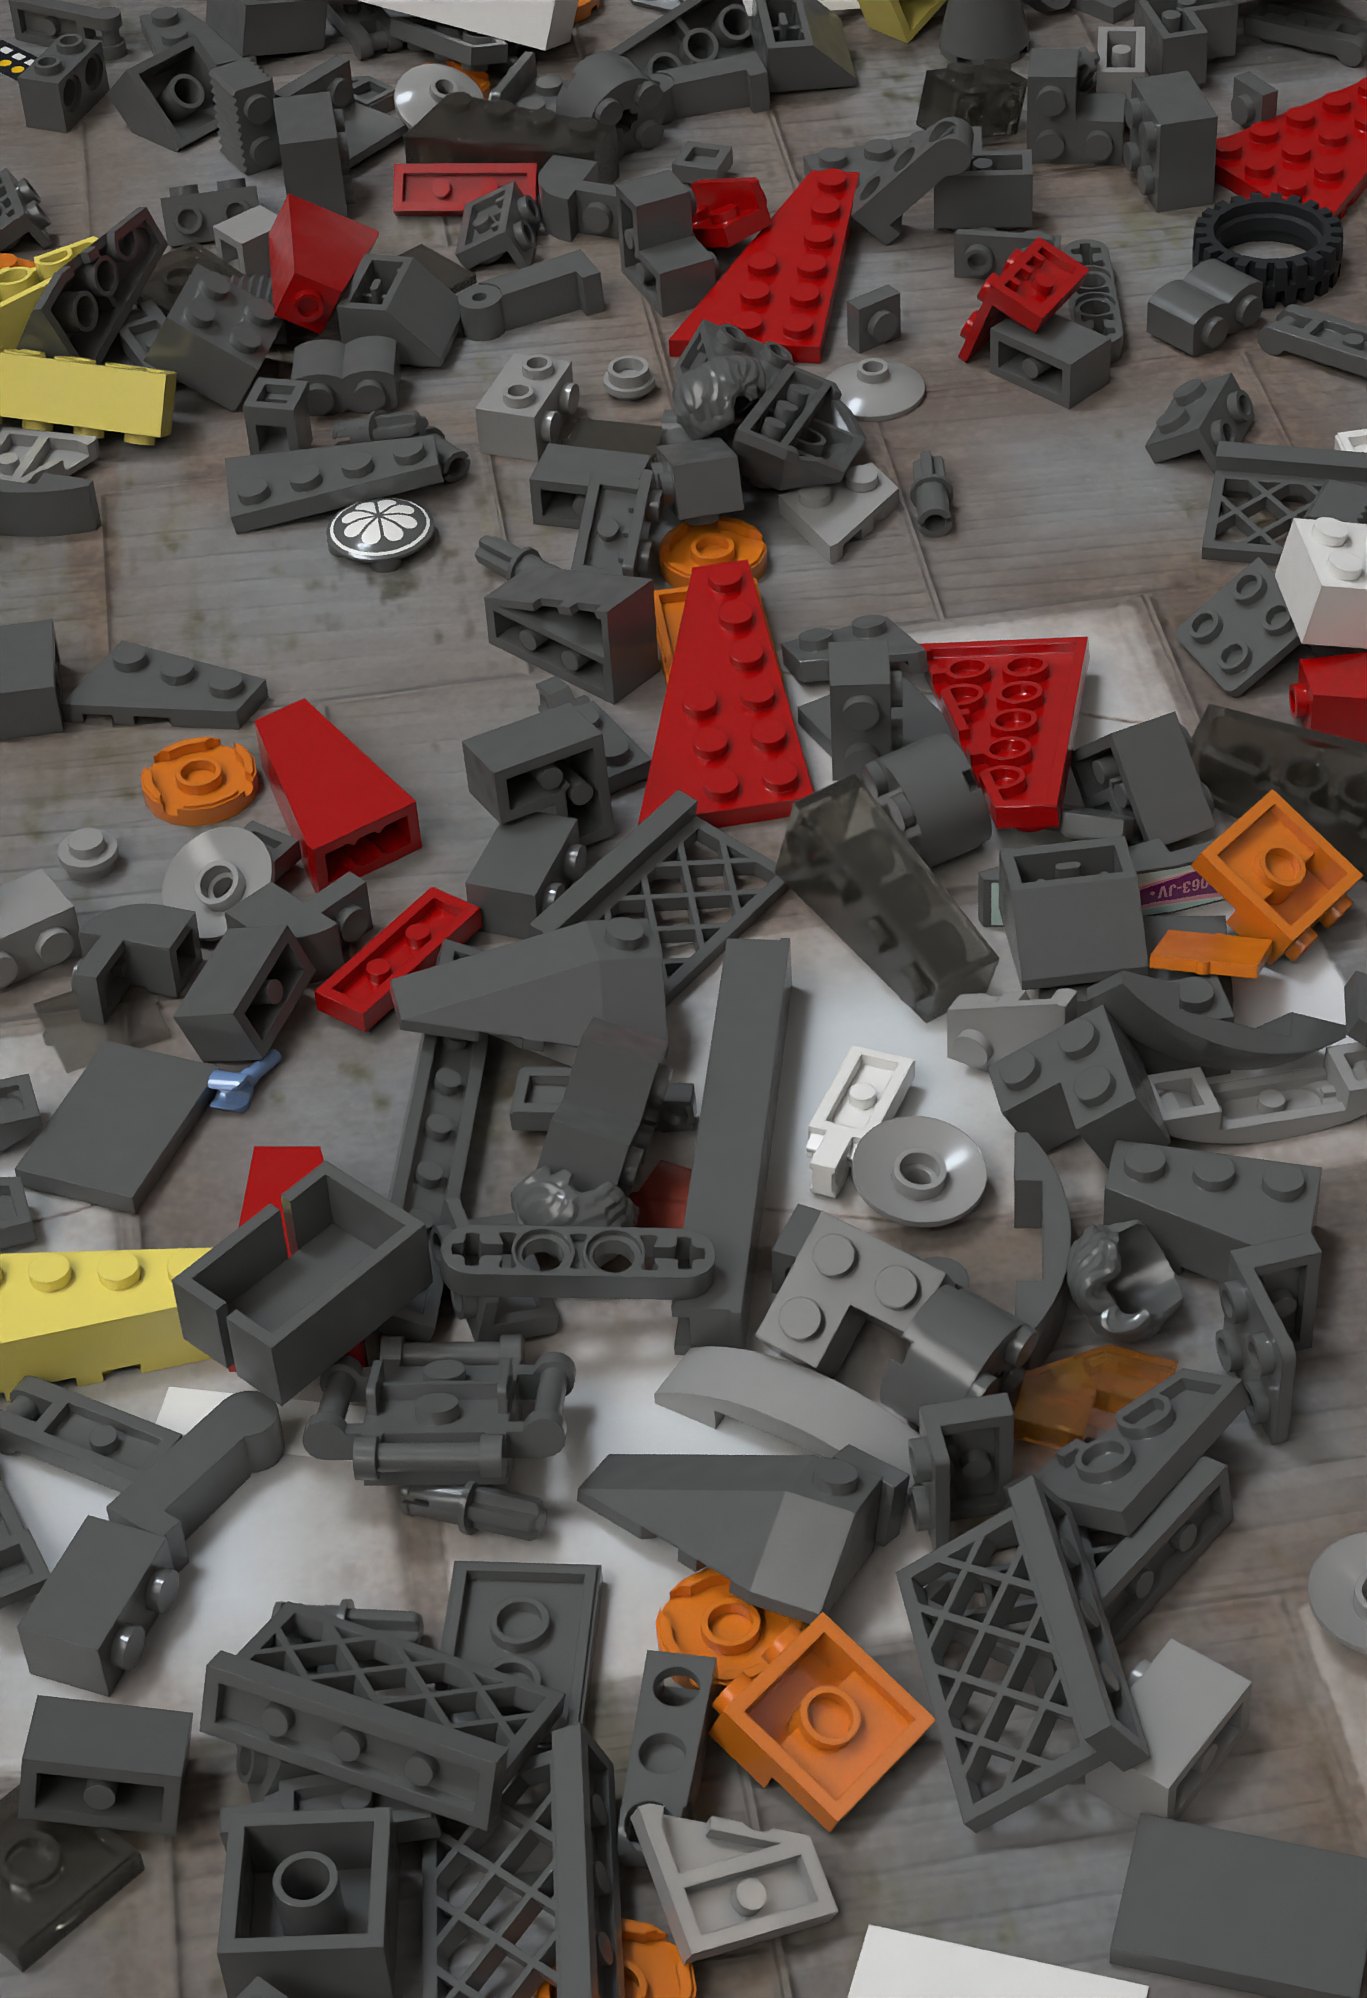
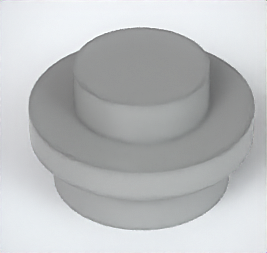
M634 355L621 356L613 359L608 364V371L603 377L604 389L619 400L636 401L654 388L655 374L649 368V363L644 358Z
M86 827L78 829L67 836L60 843L57 853L60 865L68 871V874L73 879L82 882H93L105 878L113 871L119 850L116 838L112 834L104 830Z

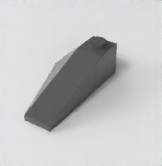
M685 0L610 51L617 52L620 56L628 58L646 75L655 74L657 71L753 52L755 48L751 35L752 16L747 15L742 0Z
M147 207L136 208L54 273L30 315L16 350L45 352V358L54 359V356L88 358L95 360L96 365L101 364L168 246L166 239Z

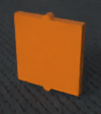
M1168 930L1151 953L1149 968L1194 972L1199 975L1214 974L1257 979L1272 953L1273 940L1231 936L1224 933L1210 934Z

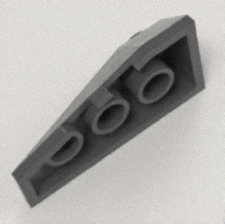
M617 917L611 920L583 921L390 980L389 990L400 1030L475 1042L486 1038L489 1033L523 1039L522 1049L543 1052L545 1042L579 1047L581 1037L591 1019L596 1017L668 1041L662 955L648 918L632 919ZM668 1044V1047H667V1050H666L664 1059H667L668 1050H669V1044Z
M608 1454L578 1488L577 1501L639 1539L659 1537L678 1548L677 1561L694 1572L708 1566L730 1579L729 1592L746 1603L811 1624L822 1612L826 1615L829 1613L874 1551L883 1476L857 1469L853 1464L845 1460L825 1459L815 1455Z

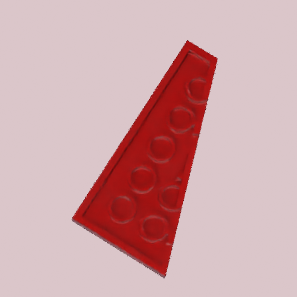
M834 168L823 171L811 170L771 218L772 225L762 229L670 337L668 340L670 357H681L704 319L719 326L724 323L731 324L743 331L747 337L764 344L767 341L778 343L791 353L795 363L821 364L852 227L853 200L855 190L860 186V172H844Z
M748 559L692 567L638 825L677 790L697 800L696 816L716 828L815 813L814 791Z
M1088 636L919 644L926 650L928 672H924L925 678L956 743L972 767L969 771L977 788L981 787L989 813L996 828H1015L1021 832H1037L1047 827H1059L1090 660Z

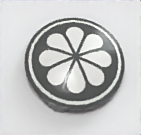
M381 497L345 507L330 520L326 530L328 550L337 557H346L354 561L370 563L371 568L376 572H393L402 566V558L412 555L435 539L434 520L431 513L425 507L403 498Z

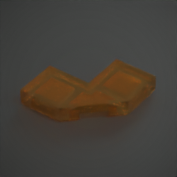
M1107 1344L1026 1371L1014 1412V1438L1055 1449L1063 1448L1076 1438L1084 1441L1092 1408L1115 1414L1175 1374L1178 1361Z

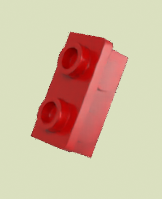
M756 177L701 179L691 184L697 204L696 214L692 215L693 232L703 247H731L772 225L767 208V198Z

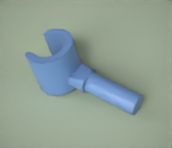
M270 1049L263 1059L255 1061L250 1067L243 1069L240 1073L214 1070L209 1077L208 1087L218 1090L215 1099L210 1103V1108L235 1112H245L248 1110L253 1097V1086L281 1061V1054L276 1049Z

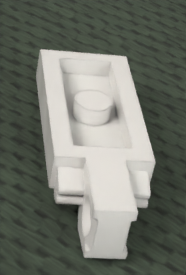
M852 1045L808 1125L806 1156L812 1157L809 1168L812 1169L813 1177L810 1192L836 1198L847 1180L849 1168L852 1167L853 1155L861 1138L876 1125L894 1118L915 1078L914 1059Z

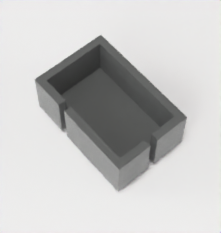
M326 1160L280 1195L290 1254H292L290 1258H288L280 1209L269 1204L171 1280L183 1338L227 1369L235 1363L238 1377L280 1406L291 1400L433 1283L426 1224Z

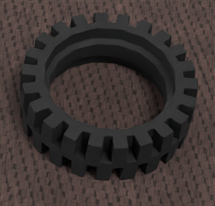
M1261 192L1250 193L1249 200H1245L1242 195L1231 197L1230 204L1221 200L1214 204V209L1208 207L1202 212V217H1198L1196 221L1192 247V267L1194 268L1208 259H1217L1263 282V308H1275V302H1281L1284 308H1286L1288 305L1295 304L1296 299H1299L1304 304L1311 302L1314 299V294L1321 297L1328 293V287L1333 288L1337 283V278L1340 276L1343 255V227H1341V221L1337 216L1332 217V211L1327 207L1319 209V203L1313 200L1302 204L1301 196L1291 195L1285 200L1282 199V193L1271 192L1270 198H1263ZM1274 241L1291 244L1307 252L1287 258L1262 259L1241 255L1228 248L1248 242Z

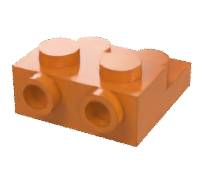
M1273 789L1204 849L1190 865L1236 909L1226 923L1239 936L1273 940L1272 953L1267 960L1270 966L1283 955L1292 962H1295L1320 936L1312 929L1319 921L1327 929H1330L1355 903L1347 894L1364 876Z
M822 1612L803 1632L793 1623L790 1624L762 1654L761 1657L769 1665L753 1681L742 1672L720 1693L711 1705L720 1715L708 1734L763 1788L773 1779L776 1780L830 1833L924 1736L936 1720L837 1624Z

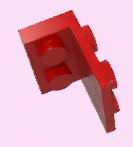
M1038 237L1024 252L1017 248L1006 261L1001 275L999 276L993 272L982 285L977 295V299L982 302L979 311L975 310L961 330L960 336L965 339L958 358L967 363L990 340V328L1009 316L1013 321L1025 326L1036 334L1083 285L1090 269L1041 237Z

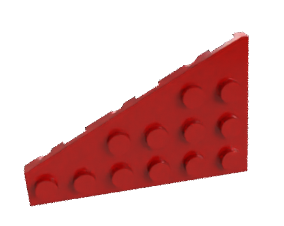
M1367 77L1341 90L1326 93L1322 98L1310 103L1290 108L1287 112L1269 120L1254 123L1251 127L1228 137L1218 138L1216 143L1215 182L1236 195H1242L1245 200L1250 199V193L1261 192L1263 198H1270L1271 192L1282 193V199L1285 200L1291 195L1301 196L1302 204L1309 200L1318 202L1319 209L1327 207L1332 211V217L1337 216L1341 221L1346 215L1347 207L1353 205L1367 188Z

